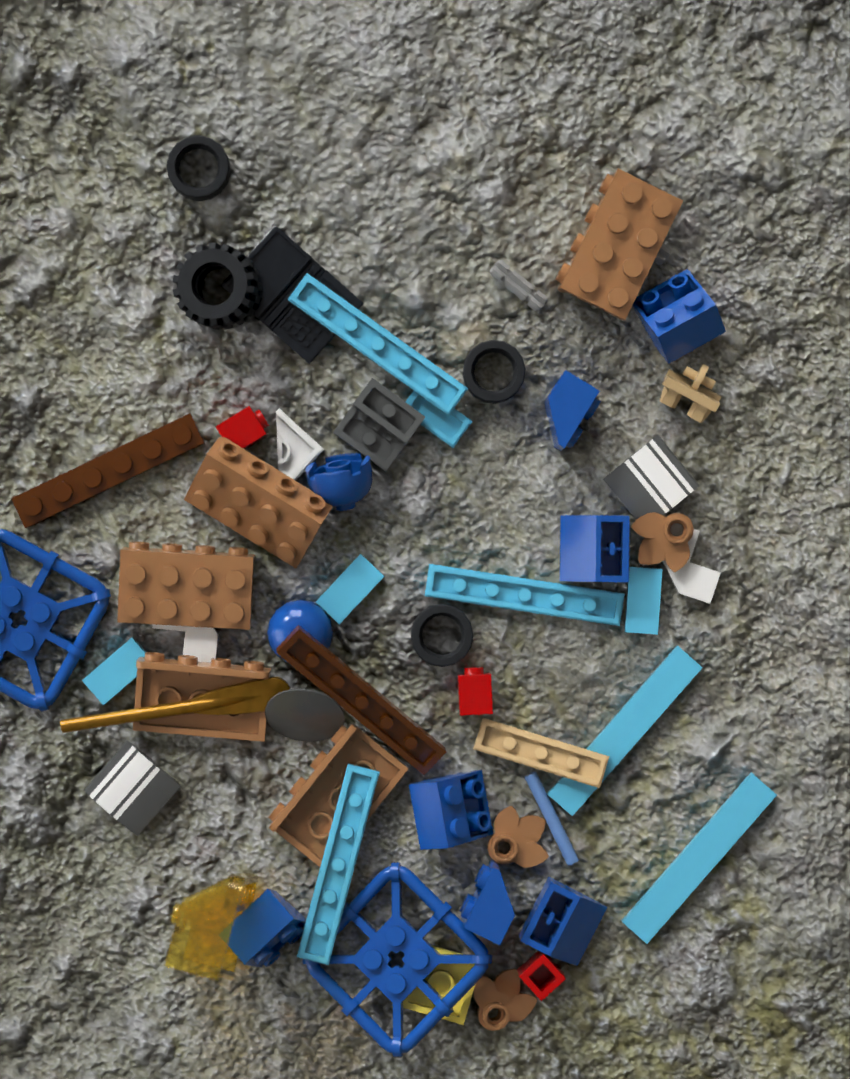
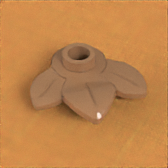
M652 512L634 521L631 528L637 534L644 537L638 552L640 564L653 565L665 560L669 568L673 572H677L687 563L690 557L688 542L694 532L693 524L687 516L673 513L665 517L659 513ZM675 523H679L683 527V532L679 536L672 535L670 531L671 526Z
M513 806L503 809L495 818V834L488 841L487 848L490 857L499 864L515 862L524 868L534 867L543 863L549 855L537 842L544 832L545 819L535 815L519 818ZM502 841L510 844V849L506 853H501L498 850V844Z
M515 968L502 971L495 977L494 981L486 976H482L475 984L473 991L474 999L479 1005L478 1020L485 1029L490 1031H498L504 1028L508 1022L524 1020L531 1013L537 1002L536 997L520 993V977ZM494 1008L498 1009V1014L496 1017H488L490 1010Z

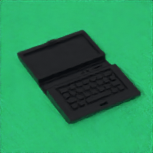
M276 225L270 229L247 255L254 262V268L259 270L261 277H258V281L262 283V291H258V296L261 297L259 304H254L252 309L255 312L253 315L308 364L318 356L335 337V334L331 335L332 332L288 301V298L306 273L358 310L364 304ZM232 274L221 284L230 294H232L234 288Z

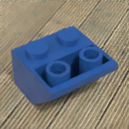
M688 269L636 297L633 303V308L653 344L668 364L726 332L717 305Z
M567 370L562 373L544 402L554 447L559 451L563 450L566 446L569 448L574 446L583 429L578 427L582 419L588 420L591 418L601 402L596 399L600 392L599 390Z
M560 515L559 581L629 583L630 516Z
M482 770L435 777L409 784L420 850L451 848L493 835Z
M491 859L488 866L482 864L474 880L477 889L474 895L468 893L460 908V916L462 917L465 929L500 946L515 914L498 863Z
M548 876L519 933L520 941L550 957L578 966L608 907Z
M267 889L228 925L219 936L244 965L255 967L265 965V967H268L280 957L281 953L279 950L288 942L293 944L302 937L306 918L277 891Z

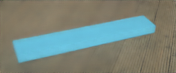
M306 273L288 298L290 303L448 416L468 390L462 383L308 273Z
M429 564L424 596L620 626L625 594Z
M676 646L586 748L587 750L610 756L602 782L703 668L679 646ZM561 777L547 794L573 816L597 787Z
M350 763L347 764L297 953L298 958L329 966L380 771Z
M750 773L621 920L622 923L648 944L773 801L777 794L753 773Z

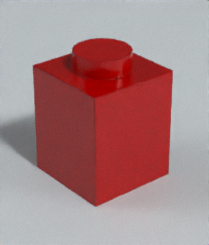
M248 406L215 427L221 437L229 439L246 450L268 436L265 428L270 425L260 409L254 412Z
M484 667L464 668V674H457L459 715L493 714L491 673H484Z
M537 951L517 969L519 977L541 1001L566 980L564 972L548 955Z

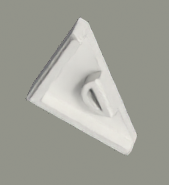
M279 408L276 411L278 469L296 481L305 472L306 467L313 463L324 449Z

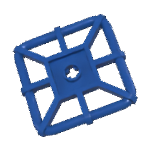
M0 529V572L2 576L0 583V663L7 651L25 660L35 695L0 677V692L27 707L39 709L43 712L49 710V706L57 700L79 659H84L87 653L85 648L102 620L109 604V597H112L110 589H106L98 579L61 560L56 552L51 551L49 553L11 531ZM3 543L43 564L32 587L12 576ZM54 570L93 593L59 603L40 591L51 571ZM95 602L74 643L51 631L62 611ZM20 610L26 612L24 618L28 622L26 626L19 625L16 628L12 625L14 620L11 618V614L19 613ZM46 639L68 651L47 691H45L36 660Z
M393 862L391 866L380 871L350 903H345L337 935L350 921H353L370 939L355 955H331L329 964H355L370 979L366 986L352 999L320 966L321 963L303 959V964H306L311 976L343 1007L341 1011L347 1017L350 1015L383 1049L392 1053L393 1057H402L403 1053L413 1049L444 1016L449 1017L454 1011L453 1007L482 978L489 964L492 963V955L488 953L483 942L473 932L464 928L463 922L451 911L452 906L448 902L443 903L412 871L401 866L400 862ZM391 880L392 916L376 931L359 912ZM402 881L434 912L433 916L418 931L402 916ZM442 920L474 954H440L425 939V936ZM392 951L394 953L402 951L405 954L402 959L405 965L402 968L398 965L392 967L389 963L391 961L389 955ZM439 964H475L444 998L425 980ZM376 987L393 1003V1039L359 1006ZM418 987L434 1003L435 1007L403 1039V1001Z

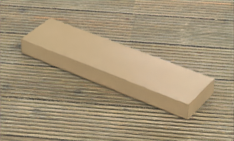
M482 718L473 748L477 751L597 788L601 787L610 757L486 718Z

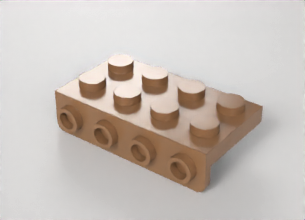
M618 168L613 176L608 173L605 176L599 189L603 196L598 205L594 203L591 205L584 220L589 225L584 235L577 234L570 248V251L575 254L569 265L563 263L555 280L560 282L558 291L566 292L624 321L633 306L683 200Z
M219 437L208 451L184 498L188 503L294 568H297L321 525L332 509V505L326 503L320 495L314 494L307 487L225 437Z
M129 542V547H123L120 550L117 622L250 630L255 554H248V548L229 547L228 552H215V546L196 545L195 551L182 550V544L164 543L162 544V549L149 548L148 542Z
M146 652L145 657H139L136 660L137 679L134 708L191 700L196 696L222 687L257 679H269L271 677V668L264 667V663L259 661H244L243 666L231 665V660L225 658H211V663L198 662V657L191 655H179L178 660L164 659L165 654ZM265 711L226 715L188 713L133 722V730L261 742H265L267 726Z
M353 722L348 728L344 725L340 727L331 738L335 745L327 754L321 751L310 764L314 771L306 780L301 776L289 792L293 797L286 806L280 802L268 817L273 821L269 826L271 831L277 832L319 867L322 863L347 764L350 763L380 771L368 819L409 769L408 766Z

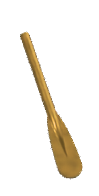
M280 677L257 679L215 689L196 696L191 700L60 720L62 733L188 713L226 715L265 711L268 701L273 696L290 690V687Z

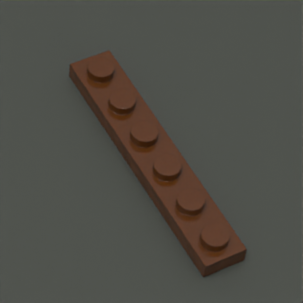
M189 413L11 498L24 527L29 528L205 444L192 415Z
M300 625L276 648L278 655L325 694L333 698L343 709L423 775L446 753V749L441 743Z

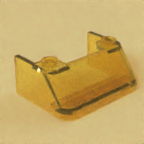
M246 872L234 874L185 897L182 904L176 903L171 916V923L175 924L164 966L217 981L219 980L221 969L235 972L238 957L228 946L234 920L253 903L259 876Z

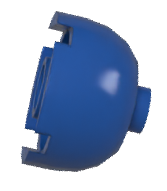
M361 453L339 454L326 457V464L317 467L316 461L306 467L305 472L310 490L314 494L320 495L326 503L336 506L338 511L353 509L356 507L355 503L362 500L371 489L372 466L370 456L368 455L362 460Z
M306 600L287 602L278 608L269 620L267 630L269 645L276 656L286 663L288 662L277 654L276 648L298 625L327 649L331 645L333 637L331 619L314 602Z

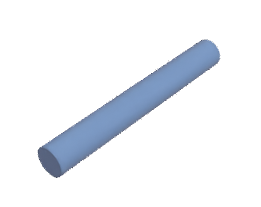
M534 771L524 776L567 866L578 862L579 858L537 772Z

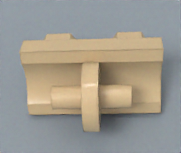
M702 364L698 371L686 366L682 375L669 369L664 377V387L660 402L671 408H676L683 395L693 401L687 411V415L702 423L711 411H717L721 396L711 391L716 381L705 376L709 366Z

